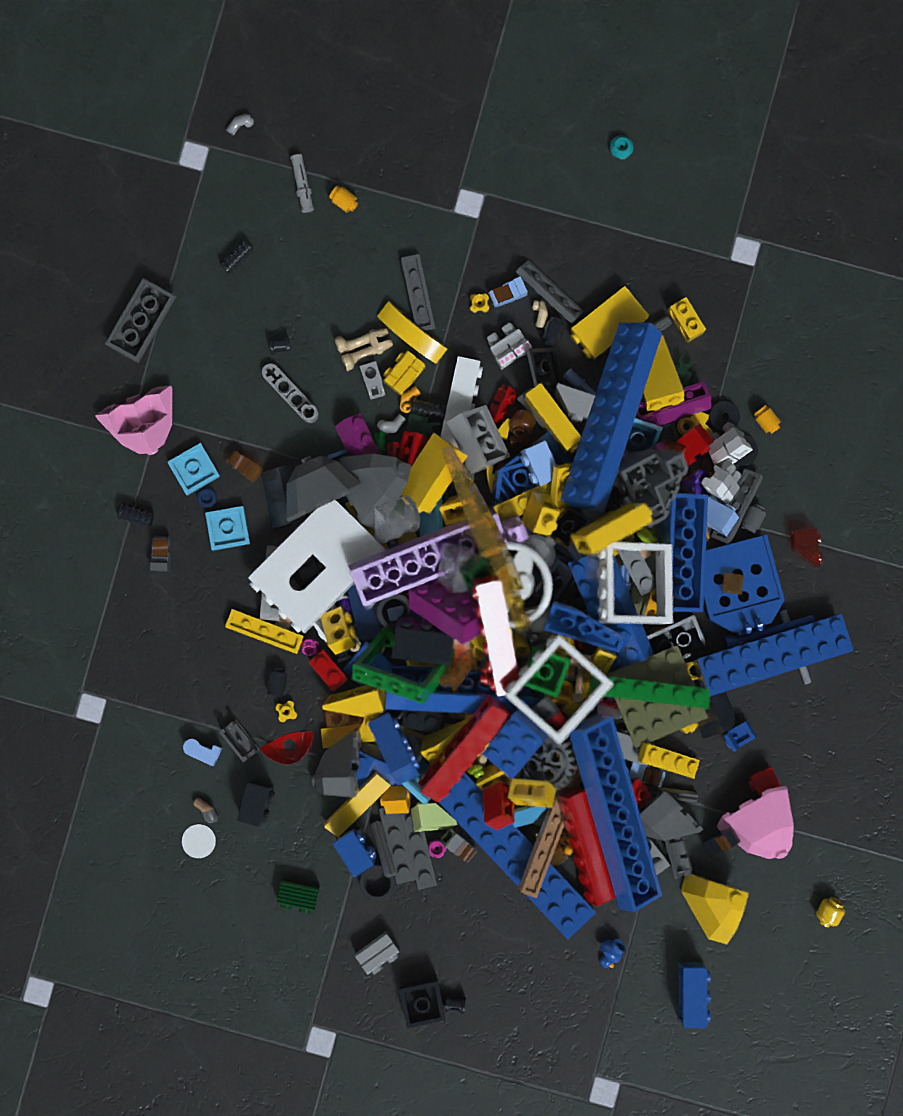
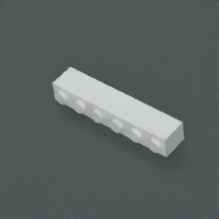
M459 356L441 432V437L457 448L458 445L447 421L475 408V404H472L473 396L477 397L479 385H476L477 378H481L483 367H480V361Z

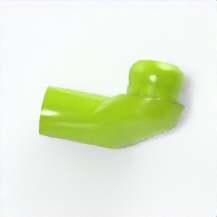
M480 764L472 765L467 769V772L475 778L484 776L483 767Z

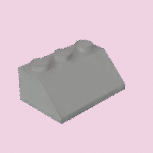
M558 383L554 397L560 409L572 425L580 427V424L584 425L589 416L595 395Z
M486 405L463 412L447 421L459 450L468 455L465 462L471 474L484 470L510 457Z

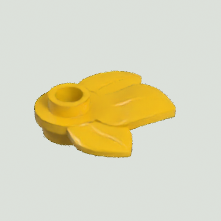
M702 412L693 414L691 417L682 418L677 423V430L683 436L699 424L702 425L709 436L713 434L711 428L705 424L709 415ZM683 424H689L690 429L685 430Z

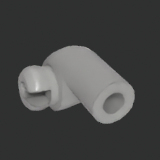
M249 114L236 116L226 131L235 135L240 126L251 127L254 119Z
M398 414L393 421L380 420L377 423V427L381 432L395 433L406 419Z

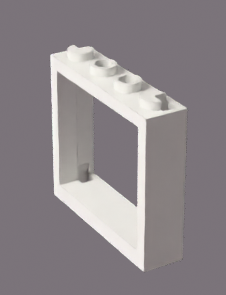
M615 542L597 553L599 558V568L597 571L599 588L597 593L600 599V607L598 608L600 623H673L672 544ZM613 549L656 551L657 617L614 616Z
M558 635L556 638L552 636L545 644L547 646L546 650L543 653L539 651L532 659L534 663L530 667L526 665L519 673L521 678L517 682L512 681L505 690L508 691L506 693L508 699L560 744L610 689L613 682ZM560 644L602 683L562 728L556 732L517 698L515 694Z

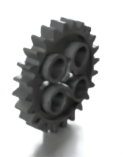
M549 735L542 743L543 750L539 747L520 770L525 772L523 778L529 777V780L550 782L556 791L568 785L567 782L573 779L571 776L576 774V771L572 768L578 766V764L573 762L576 759V756L572 755L574 749L569 748L571 741L565 742L563 740L559 744Z

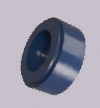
M203 489L199 492L197 500L202 507L211 508L217 502V495L211 489Z

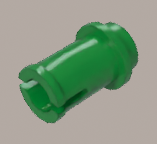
M375 432L373 436L380 455L386 456V433L379 432L378 434V432Z

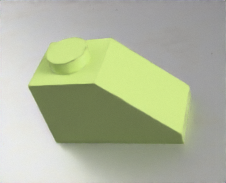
M418 802L411 809L414 832L443 830L457 825L456 820L436 803L429 804L427 802L424 805L422 802Z

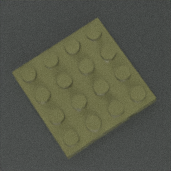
M678 645L654 654L645 661L633 663L605 675L607 677L695 687ZM614 698L635 748L642 746L643 742L649 743L708 718L705 709Z

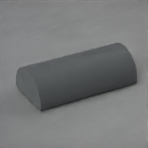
M142 278L105 345L126 358L139 363L174 303L176 296Z

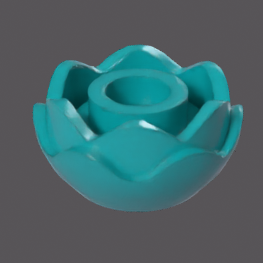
M625 135L616 136L610 143L611 154L620 159L627 158L633 152L632 140Z

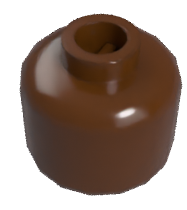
M517 410L512 415L509 430L516 437H529L534 430L536 418L528 410Z

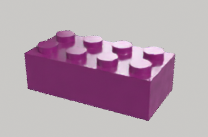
M440 576L409 590V609L464 645L480 635L479 624L482 623L481 618L477 617L475 606H478L477 599L472 598L470 594L444 577Z

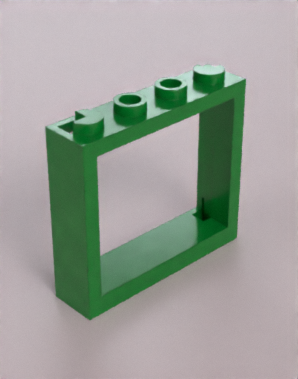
M384 627L353 664V680L424 704L453 667L455 649H453L451 666L437 664L421 684L369 666L384 646L393 649L395 629Z

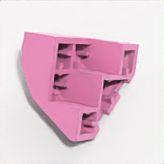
M169 385L153 388L142 397L140 394L126 399L127 403L110 405L95 415L99 422L121 445L138 454H155L159 451L158 448L165 444L172 426V387Z
M782 786L764 791L760 799L756 801L751 799L740 805L739 811L726 813L717 824L720 831L732 827L736 836L741 840L737 845L748 853L768 859H781L787 856L792 847L794 827L787 787Z

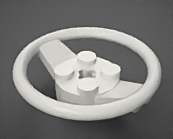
M508 541L494 544L479 555L488 558L501 550H518L512 563L503 566L496 573L501 581L502 589L508 594L509 609L506 612L508 613L516 603L529 598L534 592L536 585L532 575L534 561L539 566L544 579V594L539 606L524 618L508 620L509 626L514 628L528 625L542 615L551 598L552 578L546 562L535 550L524 544ZM516 579V584L518 586L514 587L512 585V580Z

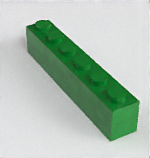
M590 675L588 695H591L602 683L595 675ZM607 677L613 682V685L603 695L604 697L708 709L711 689Z

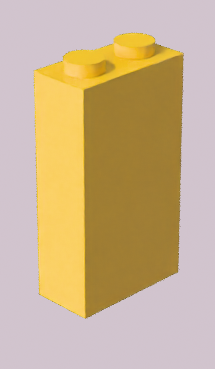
M624 286L572 327L570 331L572 334L570 336L576 344H581L584 348L582 351L585 356L595 361L611 348L619 322L643 323L649 315L626 286Z
M663 335L661 336L642 395L647 411H656L662 407L677 405L684 401V390Z
M540 383L525 394L524 400L550 432L565 454L568 452L573 454L578 449L581 436Z
M433 433L411 467L408 482L401 494V499L409 505L412 503V508L417 512L422 513L424 511L430 514L468 455L446 439Z
M628 503L570 536L578 553L593 555L653 522L651 518L652 513L645 503Z

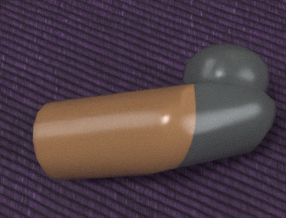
M197 798L193 805L201 810L205 821L208 823L216 822L218 815L214 808L201 798Z

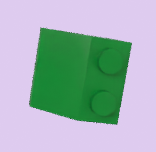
M533 646L527 666L530 667L534 663L532 659L539 651L543 653L546 649ZM553 651L524 685L558 697L572 657Z

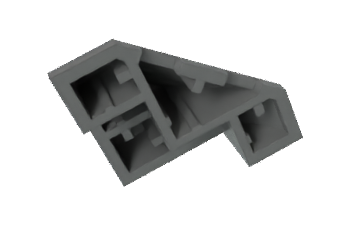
M647 449L629 453L622 457L616 476L631 503H645L650 508L653 522L647 524L649 528L666 519L669 513V505L672 500H675L680 488L679 483L682 476L686 475L688 466L681 451Z
M378 454L341 457L339 464L363 486L346 495L350 504L354 505L358 513L357 518L359 522L375 531L379 530L399 501L408 482L411 465L395 457Z
M312 456L301 460V465L295 467L287 483L286 519L290 522L363 486L336 460L323 456L313 459Z
M360 728L354 729L324 752L315 774L312 775V785L316 787V792L323 795L357 796L359 793L357 773L360 770L359 749L362 747Z
M664 790L647 807L638 809L646 837L667 841L703 830Z

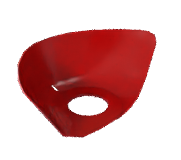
M313 731L283 735L262 746L260 749L263 754L277 763H296L308 752L313 740ZM287 739L295 741L296 747L293 751L285 750L284 742Z

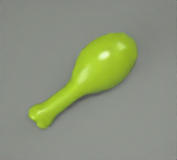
M654 527L649 530L640 528L636 531L637 536L645 544H661L654 536L657 533Z

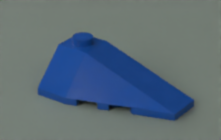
M552 601L544 626L545 631L612 651H620L624 636L571 606Z
M359 750L360 770L357 773L358 789L376 771L391 783V786H404L403 784L398 785L386 762ZM409 791L411 799H416V800H418V799Z

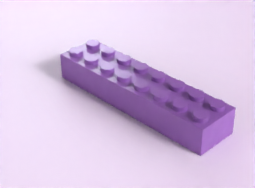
M492 508L482 512L478 517L446 526L349 564L348 567L361 601L366 606L458 570L473 554L480 555L488 547L497 543L507 542L498 514ZM506 550L498 551V552L492 554L491 556H494V555L499 554V553H501V552H504V551H506Z

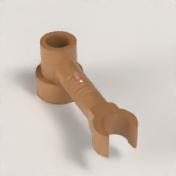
M581 654L591 663V655ZM570 655L572 657L570 667H577L573 703L581 704L585 666Z

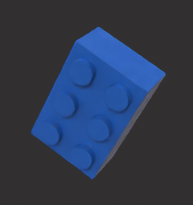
M519 708L482 754L513 779L549 734Z
M387 713L369 722L368 725L396 783L400 785L419 776L417 769L420 766L396 717L392 719L390 714Z
M356 826L338 837L333 843L353 877L373 866L377 855L373 846H368L365 842L367 837L361 828L358 830Z
M679 962V1022L683 1028H707V1022L711 1021L710 1010L707 1008V1002L711 1000L710 990L707 988V983H710V971L702 962Z

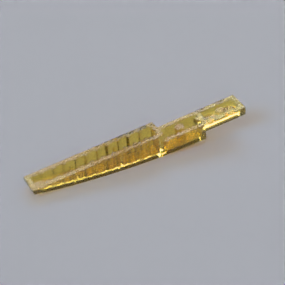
M452 447L443 448V455L480 555L491 560L495 574L501 581L503 595L517 633L524 632L531 628V621L528 614H525L523 599L517 592L524 589L510 552L490 510Z

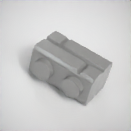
M385 931L357 951L354 956L367 974L372 972L374 975L383 968L382 964L386 961L391 963L397 959L400 949L388 931Z

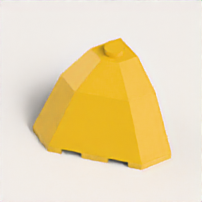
M694 874L684 876L681 892L709 940L728 944L738 928L749 893L739 888L707 880L702 876Z

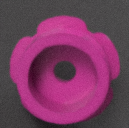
M312 638L304 640L301 643L302 652L308 656L317 654L319 643Z
M435 839L428 843L431 857L440 858L446 852V847L439 841L440 839Z

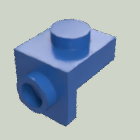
M748 720L728 730L724 734V741L734 752L739 747L754 740L757 735Z

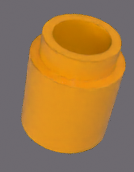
M338 185L329 196L332 203L346 213L349 211L353 212L358 205V197L346 188Z
M766 405L754 413L755 420L765 433L770 432L772 434L780 428L778 424L781 421L773 410Z

